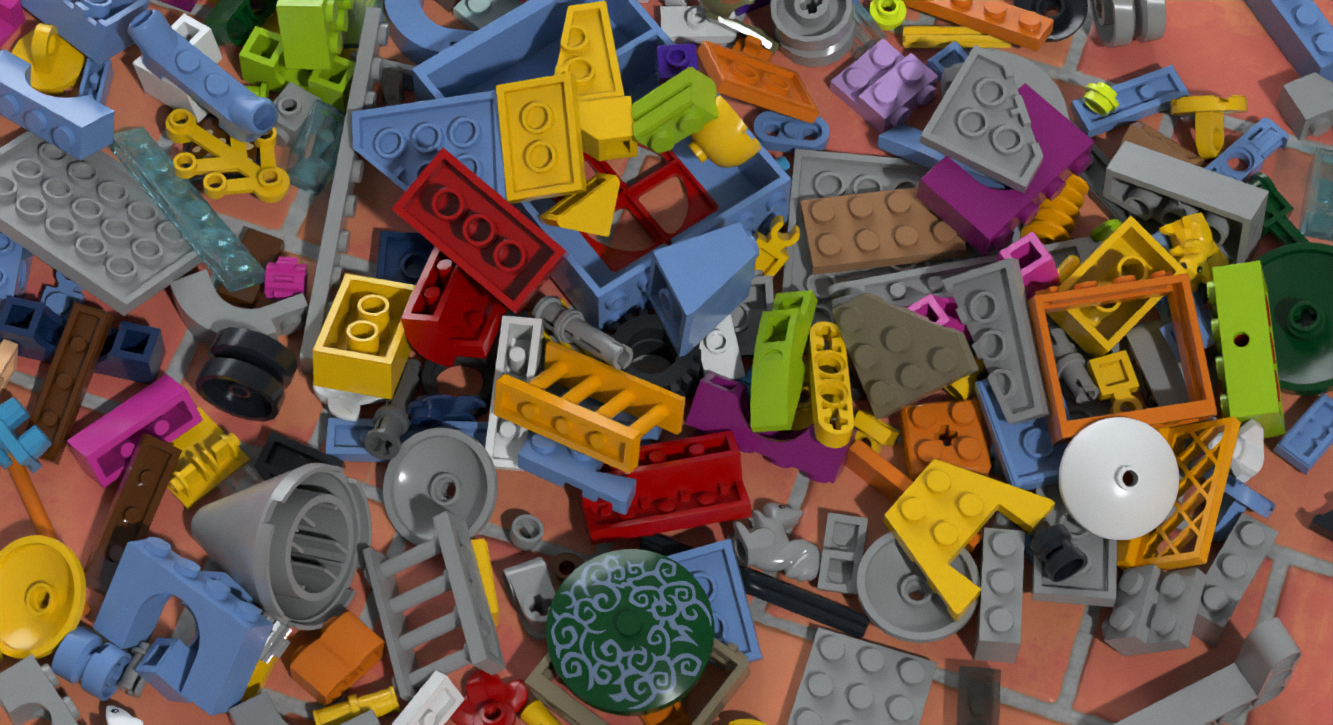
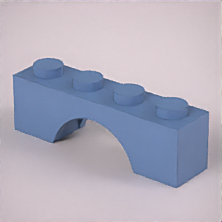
M4 49L0 51V115L79 160L113 144L114 110L87 95L63 98L49 96L36 91L30 86L31 64Z

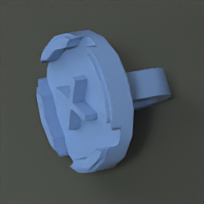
M1215 465L1202 477L1208 480L1214 473ZM1228 474L1212 541L1218 542L1227 537L1247 507L1268 519L1276 508L1275 504L1260 493L1258 494L1242 481Z

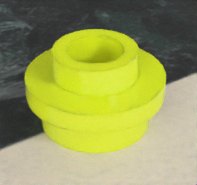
M873 0L869 9L870 18L875 26L887 31L896 29L906 18L907 12L906 5L902 0ZM883 9H890V10H892V11H891V12H887V11H885V10H883Z
M1098 82L1097 85L1088 83L1084 88L1085 95L1082 97V101L1095 113L1107 116L1110 111L1113 112L1118 108L1119 103L1115 99L1117 93L1103 82Z

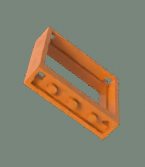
M1165 270L1150 274V279L1137 281L1135 275H1127L1112 279V284L1098 286L1097 281H1086L1075 284L1073 286L1074 290L1059 292V287L1052 286L1046 290L1035 291V296L1027 301L1051 415L1046 416L1052 445L1070 443L1074 436L1083 428L1093 422L1106 418H1132L1144 422L1154 429L1205 422L1217 415L1188 273L1173 275V271L1165 272ZM1167 295L1189 402L1067 421L1045 313Z

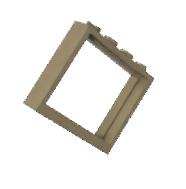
M714 639V648L710 660L730 675L691 725H711L750 675V663L746 661L748 656L739 651L738 646L734 643L729 642L725 645L718 639ZM548 651L524 681L528 693L538 701L540 700L543 705L570 725H609L552 682L557 673Z

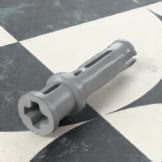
M545 296L534 307L532 318L542 319L543 330L552 331L557 340L563 343L574 342L617 370L625 369L631 363L633 351L630 347L616 341L611 336L585 322L581 312L574 308L566 309L556 297Z

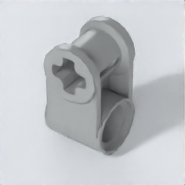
M538 557L503 569L502 576L508 595L516 606L525 631L533 639L543 641L546 640L548 612L556 593L552 586L547 566L543 558Z

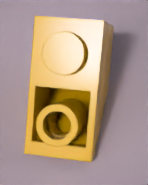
M607 96L600 100L578 101L582 146L585 153L598 161L638 156V142L634 138L633 123L635 121L632 118L631 96Z

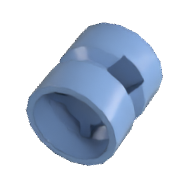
M77 626L75 630L66 635L59 645L52 661V671L72 684L81 682L82 690L101 701H106L118 690L116 684L120 681L132 656L113 643L103 645V640L99 635L83 626Z

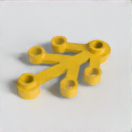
M176 109L166 118V134L172 142L184 144L193 141L215 156V158L196 159L193 154L182 152L176 155L173 160L174 173L181 179H189L195 175L207 174L203 179L204 193L207 197L219 199L224 195L254 193L263 202L275 203L283 199L289 191L290 179L288 174L283 169L276 167L274 147L277 143V131L275 127L265 134L271 136L270 138H258L254 141L255 146L260 149V167L248 159L246 142H240L230 136L231 147L198 126L195 116L188 110ZM185 163L191 165L188 168L180 167L181 164ZM239 172L246 177L226 180V177L221 173ZM218 183L221 186L218 188H212L209 185Z

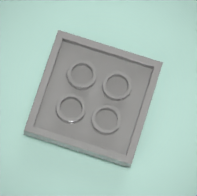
M818 627L787 725H919L937 662Z

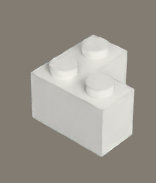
M183 14L171 26L172 29L216 64L222 59L211 28L186 14ZM141 55L133 62L145 93L175 110H188L195 116L198 123L209 113L206 108L166 76L160 79L148 70L142 63Z

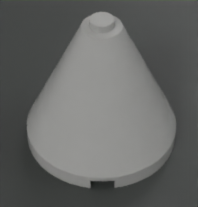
M323 463L303 465L202 506L191 521V531L195 542L273 619L287 627L300 630H316L322 628L331 617L335 615L339 617L357 593L349 589L357 568L364 570L366 566L363 550L368 547L371 548L372 537L368 501L358 480L348 478L343 473L344 468Z

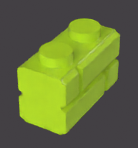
M688 67L631 104L632 118L635 121L633 123L634 138L637 142L660 154L671 150L675 143L680 142L689 135L701 131L705 124L719 117L715 100L717 97L715 82L693 67Z

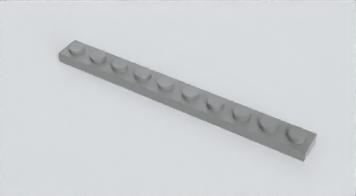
M366 7L299 357L303 372L313 373V348L333 304L334 291L339 289L344 277V266L339 264L341 254H347L349 251L351 232L346 230L348 218H354L356 214L357 195H353L355 183H361L364 170V161L359 160L360 154L353 149L352 112L376 107L377 93L372 91L374 80H380L382 75L383 58L379 57L380 46H387L389 38V24L384 23L381 8Z

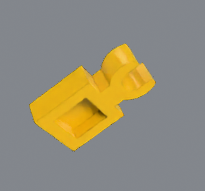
M780 214L771 220L769 225L770 232L767 236L758 231L753 235L759 248V257L756 258L754 270H763V276L772 275L774 277L789 259L788 250L784 249V247L794 245L800 238V230L797 225H794L788 233L779 232L780 228L784 225L783 216Z
M1126 350L1090 359L1087 362L1088 373L1100 391L1097 396L1099 401L1110 399L1112 402L1110 414L1121 413V407H1127L1131 411L1143 409L1140 400L1131 395L1132 392L1137 391L1140 385Z

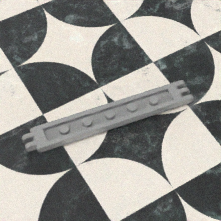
M1090 237L1046 244L1044 247L1053 257L1057 268L1069 255L1077 256L1081 264L1103 241L1093 243ZM998 254L837 283L828 287V293L830 298H836L831 302L833 309L863 293H872L883 298L885 302L897 307L907 308L930 293L941 298L953 297L952 293L947 292L942 281L943 279L997 262Z

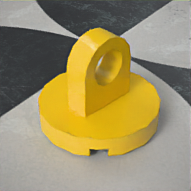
M39 23L35 30L30 31L17 42L12 51L13 55L31 64L30 86L40 93L56 96L64 93L63 90L70 86L74 88L82 80L87 56L60 36L57 27L54 25Z
M1215 95L1189 96L1172 99L1171 115L1195 116L1196 147L1198 154L1203 159L1217 158L1223 153L1224 115L1248 112V99L1243 95H1231L1229 99L1215 97Z

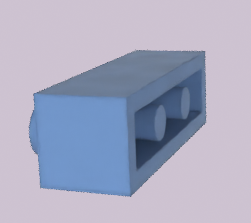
M87 57L77 97L87 95L106 106L114 75L111 60L98 65Z

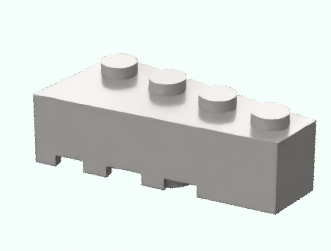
M1124 141L1106 168L1103 197L1145 221L1152 217L1159 221L1162 226L1173 223L1184 216L1202 212L1219 250L1229 262L1238 264L1250 262L1259 248L1269 191Z

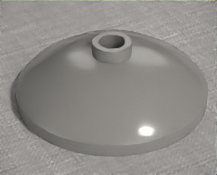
M451 428L427 429L408 438L400 446L397 456L390 460L383 482L384 505L391 523L406 540L417 546L434 538L436 529L433 517L446 510L466 522L472 540L484 529L490 520L498 495L497 473L489 453L472 436ZM451 484H454L456 492L455 495L450 498L448 495V488Z
M891 532L877 539L865 552L859 564L856 588L860 605L876 627L896 639L913 643H929L945 639L959 631L970 620L977 607L979 597L962 617L955 621L947 612V606L938 593L935 594L927 584L926 576L915 561L912 562ZM964 548L950 566L980 587V576L977 566L970 553ZM917 592L923 598L921 600H913L909 597V594Z

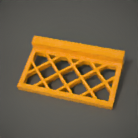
M1233 416L1179 427L1155 429L1170 445L1175 455L1179 472L1183 470L1186 474L1179 481L1178 493L1174 503L1177 510L1166 521L1164 519L1159 526L1149 533L1134 539L1118 540L1117 566L1123 570L1155 564L1161 570L1207 563L1241 425L1237 418ZM1224 432L1222 440L1214 448L1210 449L1207 445L1219 433ZM1194 438L1195 440L1183 451L1184 439ZM1203 449L1206 455L1190 470L1187 464ZM1215 464L1213 475L1202 485L1198 479ZM1194 484L1198 490L1181 505L1178 499ZM1206 499L1205 509L1193 520L1190 514ZM1186 520L1189 525L1172 540L1169 534ZM1197 535L1198 538L1194 552L1182 553L1181 549ZM1165 540L1168 546L1156 556L1159 544Z

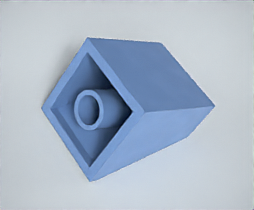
M741 222L654 250L652 253L646 295L679 357L687 355L749 296L751 282L755 277L754 267L756 258L759 257V248L755 238L751 234L747 235Z

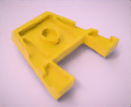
M934 458L885 513L883 522L912 562L915 561L926 576L927 584L935 594L938 593L946 604L947 612L955 621H958L980 596L981 588L952 568L950 564L996 511H999L1032 535L1053 511L1055 502L1049 498Z

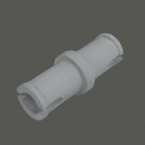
M1055 328L1050 330L1055 339L1051 343L1058 378L1065 380L1077 404L1084 405L1089 403L1090 400L1084 390L1089 392L1093 399L1099 395L1100 391L1085 369L1086 362L1082 354L1075 352L1063 329Z

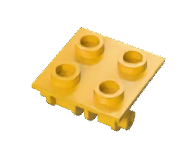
M199 406L197 410L203 421L169 443L182 450L167 485V489L188 510L250 461V458L238 447L241 443L236 435L232 432L226 435Z

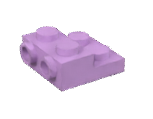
M882 39L830 81V90L882 134L898 126L900 123L904 124L910 117L911 112L919 105L926 106L933 100L937 93L938 75L912 53L904 57L885 39Z

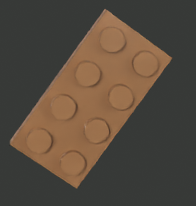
M918 187L800 201L799 209L812 275L963 258L966 256L967 247L963 237L916 197Z

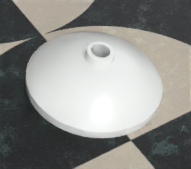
M1113 417L1091 423L1074 436L1061 459L1059 490L1068 513L1083 529L1101 538L1129 540L1149 533L1159 526L1170 513L1178 493L1179 470L1170 445L1153 427L1136 419ZM1126 471L1131 472L1133 475V482L1130 486H1126L1122 480Z

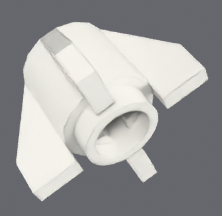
M1212 417L1207 421L1216 420L1217 418ZM1254 419L1249 420L1239 429L1229 474L1243 483L1255 476L1262 468L1264 462V429ZM1224 432L1219 433L1209 443L1208 447L1210 449L1214 448L1222 440ZM1203 457L1193 463L1190 468L1192 469Z

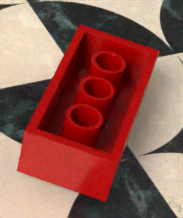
M442 147L391 208L517 315H519L569 255L563 247L444 147Z

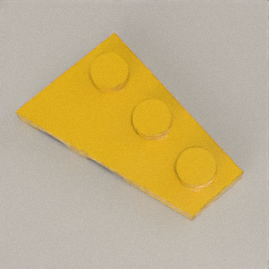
M606 1L571 5L567 8L560 43V53L554 75L565 73L575 75L579 102L600 100L607 96L625 97Z

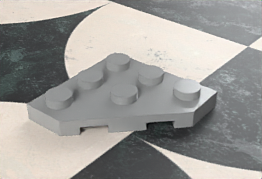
M974 45L922 132L920 143L1025 194L1042 164V150L1039 142L1037 143L1034 137L1031 120L1022 95H1019L1010 62Z

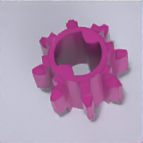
M278 257L276 263L268 262L265 273V298L275 299V303L303 293L306 298L307 265L297 264V258Z

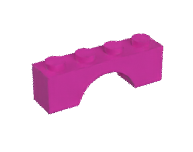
M1034 232L1014 242L998 254L997 262L1008 258L1019 260L1027 301L1035 296V291L1046 290L1049 287L1062 284L1053 257ZM930 293L907 307L911 311L930 318L932 322L963 332L967 341L972 338L967 326L961 323L955 310L958 306L954 297L941 298Z

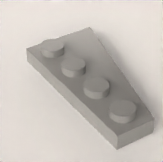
M1008 258L943 279L942 281L947 292L952 293L958 306L955 310L961 323L967 326L974 341V344H972L978 359L983 360L989 373L987 379L1008 424L1017 425L1051 415L1019 260Z

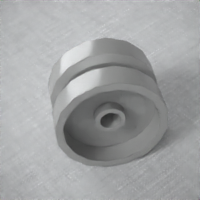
M771 0V17L776 42H778L782 54L793 63L810 68L827 66L840 60L851 49L856 36L852 0Z
M1090 0L1094 24L1099 38L1104 46L1109 49L1127 46L1131 43L1133 37L1143 43L1159 40L1164 35L1166 28L1165 0Z

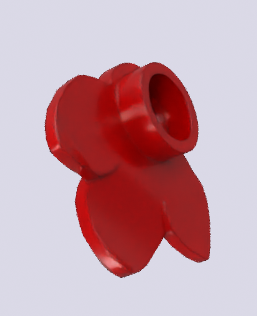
M477 669L468 678L466 684L467 694L462 695L465 700L450 718L456 725H515V714L528 701L529 694L524 680L515 679L504 684L497 674L491 675L481 669Z

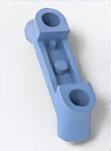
M145 10L137 15L129 24L128 33L141 50V60L145 67L160 79L166 76L219 119V127L240 142H252L271 131L278 120V110L274 102L269 98L259 97L252 93L172 29L159 10Z

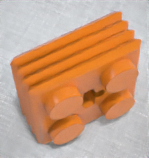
M978 399L911 404L900 410L899 425L908 478L913 482L934 458L980 475L989 476L991 464ZM939 439H945L951 442V445L944 446L942 440Z

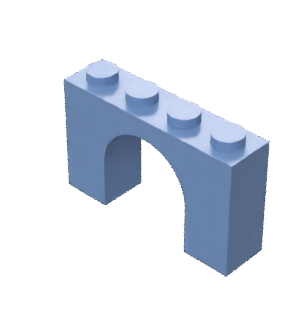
M157 537L130 541L126 545L92 628L120 649L136 647L140 642L149 643L167 601L173 595L182 599L192 610L197 620L200 643L196 659L181 694L210 716L229 712L228 709L240 704L274 624L261 615V610L257 606L241 601L230 593L231 589L226 584L212 580L201 572V568L197 563L182 558L173 552L168 542Z

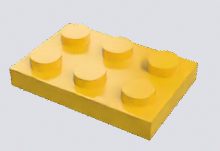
M565 73L496 85L507 201L513 204L587 192L575 75Z

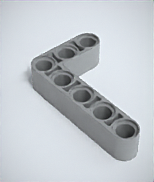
M1277 617L1269 619L1258 625L1248 634L1234 663L1113 725H1224L1278 696L1286 688L1302 656V652L1281 620Z

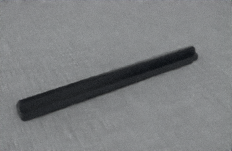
M659 533L652 536H642L639 544V550H647L664 556L695 548ZM739 565L746 594L852 636L862 638L865 635L870 622L866 614Z

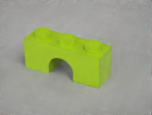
M255 26L239 54L243 80L258 86L262 82H268L269 90L279 94L291 82L319 97L322 100L323 110L345 117L356 62L335 55L331 70L286 69L281 35Z

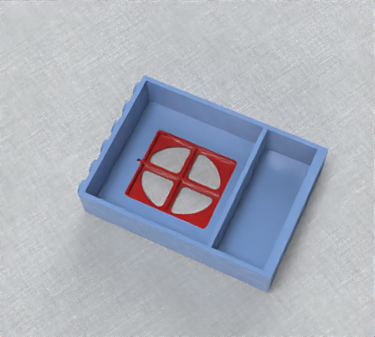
M529 0L412 68L415 101L420 102L496 90V85L553 76L558 63L567 8L571 5L606 1L624 95L631 96L632 104L658 88L657 47L659 45L675 44L637 0ZM747 128L746 133L751 139H753L755 136ZM689 135L680 142L675 143L671 150L660 154L656 153L665 160V164L634 184H625L606 160L598 161L583 151L584 161H587L597 173L617 175L620 186L614 212L620 209L628 210L652 238L654 245L645 250L626 251L615 249L594 240L586 232L542 224L539 216L565 198V195L510 204L569 253L550 277L576 309L583 314L588 324L607 333L616 321L623 324V316L629 313L634 316L639 313V310L647 309L649 311L653 308L646 292L654 250L741 222L747 235L751 234L753 236L756 231L764 235L770 232V222L779 214L783 216L785 225L789 218L791 178L761 143L762 150L740 166L723 168L718 167L709 159L701 163L687 146L693 141ZM638 142V146H639V147H643V148H645V149H648V150L654 152L653 150L649 149L648 147H646V146H644V145H642L641 143ZM678 177L683 181L688 196L687 215L681 228L674 233H666L641 204L639 198L668 179Z

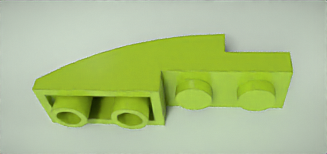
M813 290L776 293L772 310L762 312L756 338L751 378L750 414L753 433L791 430L807 372L802 356L818 301Z

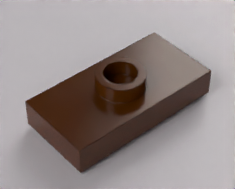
M248 228L216 290L218 295L223 300L254 309L265 288L266 266L268 262L276 263L278 261V257L281 256L285 248L284 240Z

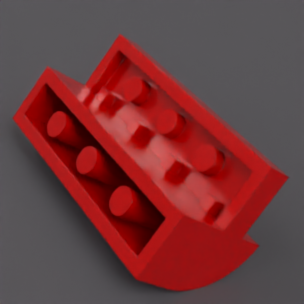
M434 246L402 314L401 322L409 343L420 355L434 363L453 367L457 356L487 357L501 325L502 315H505L508 307Z
M732 430L640 446L638 467L629 474L603 463L600 470L602 473L636 479V493L626 515L613 511L612 503L599 497L596 502L582 497V490L577 488L586 533L589 534L591 545L613 543L617 540L652 536L662 532L691 529L701 525L731 522L736 519L752 517L751 502L742 480L741 454Z

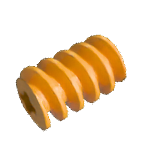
M1072 174L1065 181L1066 186L1054 200L1050 201L1047 198L1039 205L1040 211L1029 224L1022 227L1021 238L1034 232L1043 245L1070 240V233L1075 228L1074 221L1079 218V209L1083 207L1084 196L1089 191L1087 182L1081 177Z

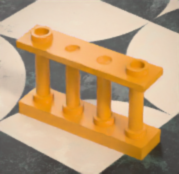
M549 341L546 344L544 371L528 383L507 374L496 380L493 414L629 474L638 467L641 437L655 426L677 435L682 431L685 397L622 370H617L610 365L558 343ZM555 382L571 389L562 397L544 391ZM587 397L604 403L595 412L578 404ZM622 411L639 418L629 427L612 420Z

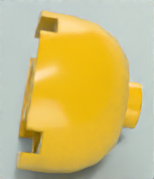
M719 95L715 98L719 117L705 124L701 131L691 134L690 136L693 141L687 146L701 163L709 159L718 167L732 168L750 160L762 150V147L755 137L751 139L746 133L748 127L731 106Z

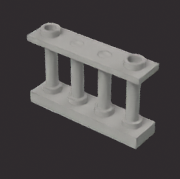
M447 510L433 517L436 533H434V538L391 559L370 547L363 550L366 562L364 574L373 589L395 674L392 678L393 687L397 695L408 702L413 699L435 670L447 675L471 664L494 675L506 669L467 524L464 520ZM440 553L443 555L446 569L443 571L444 575L399 595L395 574ZM446 591H453L456 603L453 612L409 632L404 611ZM458 627L463 628L466 640L463 646L464 649L425 667L418 668L413 648Z

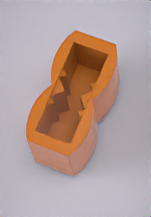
M350 611L345 612L340 617L337 615L331 617L323 625L320 631L321 637L310 645L308 643L301 645L294 652L290 660L291 678L323 707L337 703L351 689L355 682L365 676L386 654L385 641Z

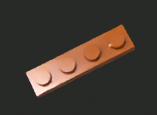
M902 0L907 7L1037 52L1053 31L1054 19L1039 15L1034 11H1028L1007 4L1002 0Z

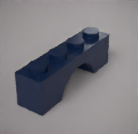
M7 296L0 314V344L3 339L18 344V356L51 363L67 320L57 315L44 303ZM121 321L118 326L109 330L94 373L149 385L157 379L166 353L161 329Z

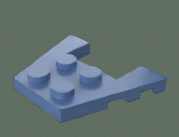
M582 406V407H584V408H586V409H588V410H591V411L595 412V411L598 410L601 406ZM622 411L612 420L629 427L639 418ZM655 426L643 437L658 440L663 428ZM529 431L518 454V468L560 487L566 482L581 489L582 497L594 502L599 497L612 503L613 511L627 514L636 493V479L602 473L600 470L603 462L533 431Z

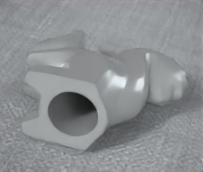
M767 503L764 505L762 513L759 510H753V517L748 519L751 529H747L739 521L734 522L735 533L727 536V539H731L739 565L743 567L752 566L766 572L783 570L786 577L796 579L798 582L811 581L819 575L822 555L819 548L811 541L804 539L789 541L785 531L799 523L798 520L803 515V512L801 510H792L778 503Z

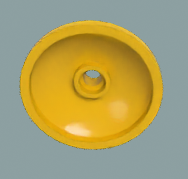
M30 535L11 542L0 551V650L3 654L17 659H25L33 654L35 659L48 656L58 649L69 632L77 628L86 601V580L79 559L66 544L51 537Z

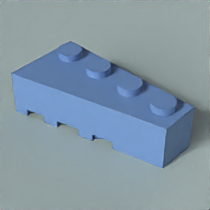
M20 0L21 5L43 23L56 26L60 36L98 65L135 43L128 33L129 24L137 15L148 10L149 0Z

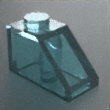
M318 99L314 102L289 153L285 171L289 176L291 185L317 196L332 180L338 158L346 116L345 112Z

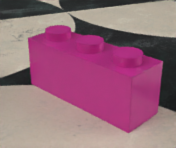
M165 374L67 440V443L83 471L104 488L125 474L142 434L147 433L169 444L203 421L187 389Z

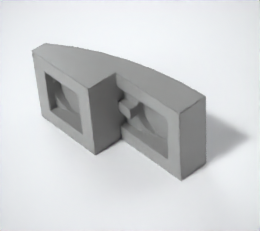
M828 512L817 590L858 596L856 588L857 572L863 557L868 518Z

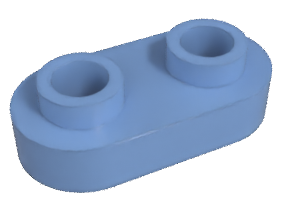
M769 110L762 112L755 119L753 135L766 150L795 153V149L823 151L829 140V126L819 116L811 124ZM774 132L777 136H770L767 133ZM810 136L815 140H805L804 138Z

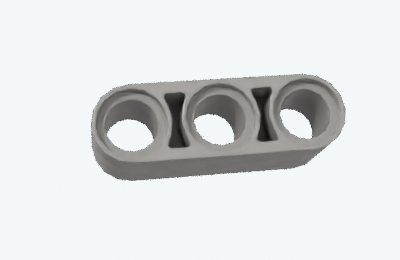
M1158 319L1135 325L1119 341L1120 350L1127 351L1140 385L1138 390L1147 409L1189 402L1181 362L1178 363L1159 330L1161 322Z

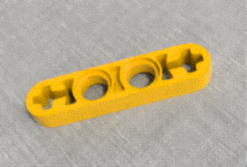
M826 321L818 322L810 328L806 345L814 432L816 439L821 444L830 448H841L849 443L854 427L846 345L838 325ZM824 340H827V344L830 345L829 350H824ZM819 366H832L838 372L835 374L825 373L819 369ZM822 395H835L839 397L841 402H828L822 398ZM832 418H836V430L833 429L832 424H829Z

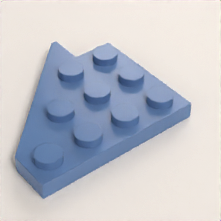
M496 90L352 112L353 149L403 191L406 192L442 147H444L507 200Z

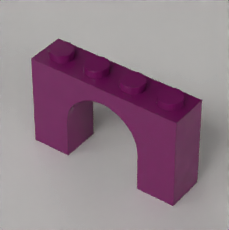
M1026 83L1018 89L1019 95H1022L1029 114L1036 142H1039L1043 153V161L1025 194L1015 189L996 190L986 187L975 180L948 156H945L920 179L916 197L983 256H986L995 247L998 250L1002 249L1014 235L1013 230L1021 222L1024 225L1029 224L1040 211L1039 205L1047 198L1050 201L1054 200L1065 188V181L1072 174L1077 177L1081 175L1092 161V158L1089 156L1094 141Z

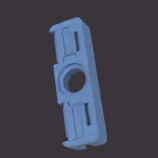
M1262 118L1207 165L1205 169L1246 183L1254 173L1262 169L1263 163L1269 155L1279 147L1283 150L1285 149L1289 135L1271 119ZM1233 158L1241 159L1247 164L1248 169L1235 171L1228 165V160Z

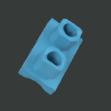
M14 397L0 405V465L3 469L12 465L13 461L8 456L11 452L20 465H26L34 474L43 466L38 458L52 445V442L36 425L19 436L15 429L28 419L30 414Z

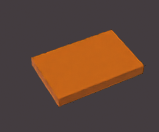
M702 41L697 53L709 78L715 82L718 93L811 124L814 123L819 112L798 72L709 41Z

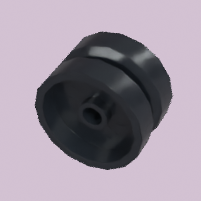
M236 327L220 329L214 336L209 348V360H206L195 382L197 392L215 408L232 416L261 422L275 419L285 399L284 389L291 384L298 367L296 357L283 344L260 332Z

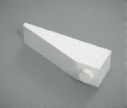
M502 315L485 449L489 453L495 469L524 472L523 469L518 468V454L530 430L493 414L496 380L504 374L526 383L540 374L544 342L542 319Z

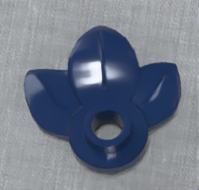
M451 395L419 396L416 398V401L407 405V413L411 416L410 422L413 425L433 428L441 426L443 421L477 422L475 417L468 411L475 408H486V403L482 399L470 395L455 398Z

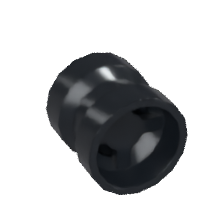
M1063 524L1053 525L1043 530L1030 543V548L1038 559H1043L1045 562L1044 570L1052 582H1059L1070 578L1083 568L1087 560L1079 547H1073L1071 544L1072 536Z

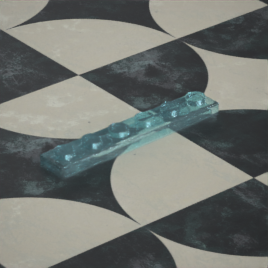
M144 127L113 134V144L108 147L230 293L263 283L266 273L263 267L188 179H181L175 175L173 161Z

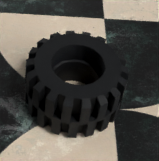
M647 309L639 310V316L633 317L629 313L623 316V324L616 321L612 325L611 334L607 335L632 349V361L640 356L651 354L661 356L672 364L667 370L656 374L638 371L631 364L625 369L621 368V370L685 397L684 407H686V399H693L696 394V387H698L700 381V342L687 355L679 357L657 314H648Z

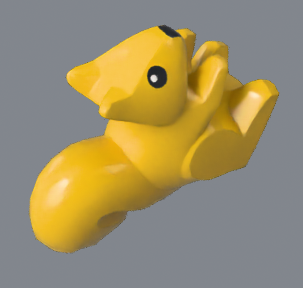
M1202 212L1184 216L1173 223L1159 228L1161 234L1169 236L1173 246L1169 253L1187 271L1193 292L1197 291L1200 282L1206 284V282L1214 281L1212 267L1230 265L1213 240L1210 227Z

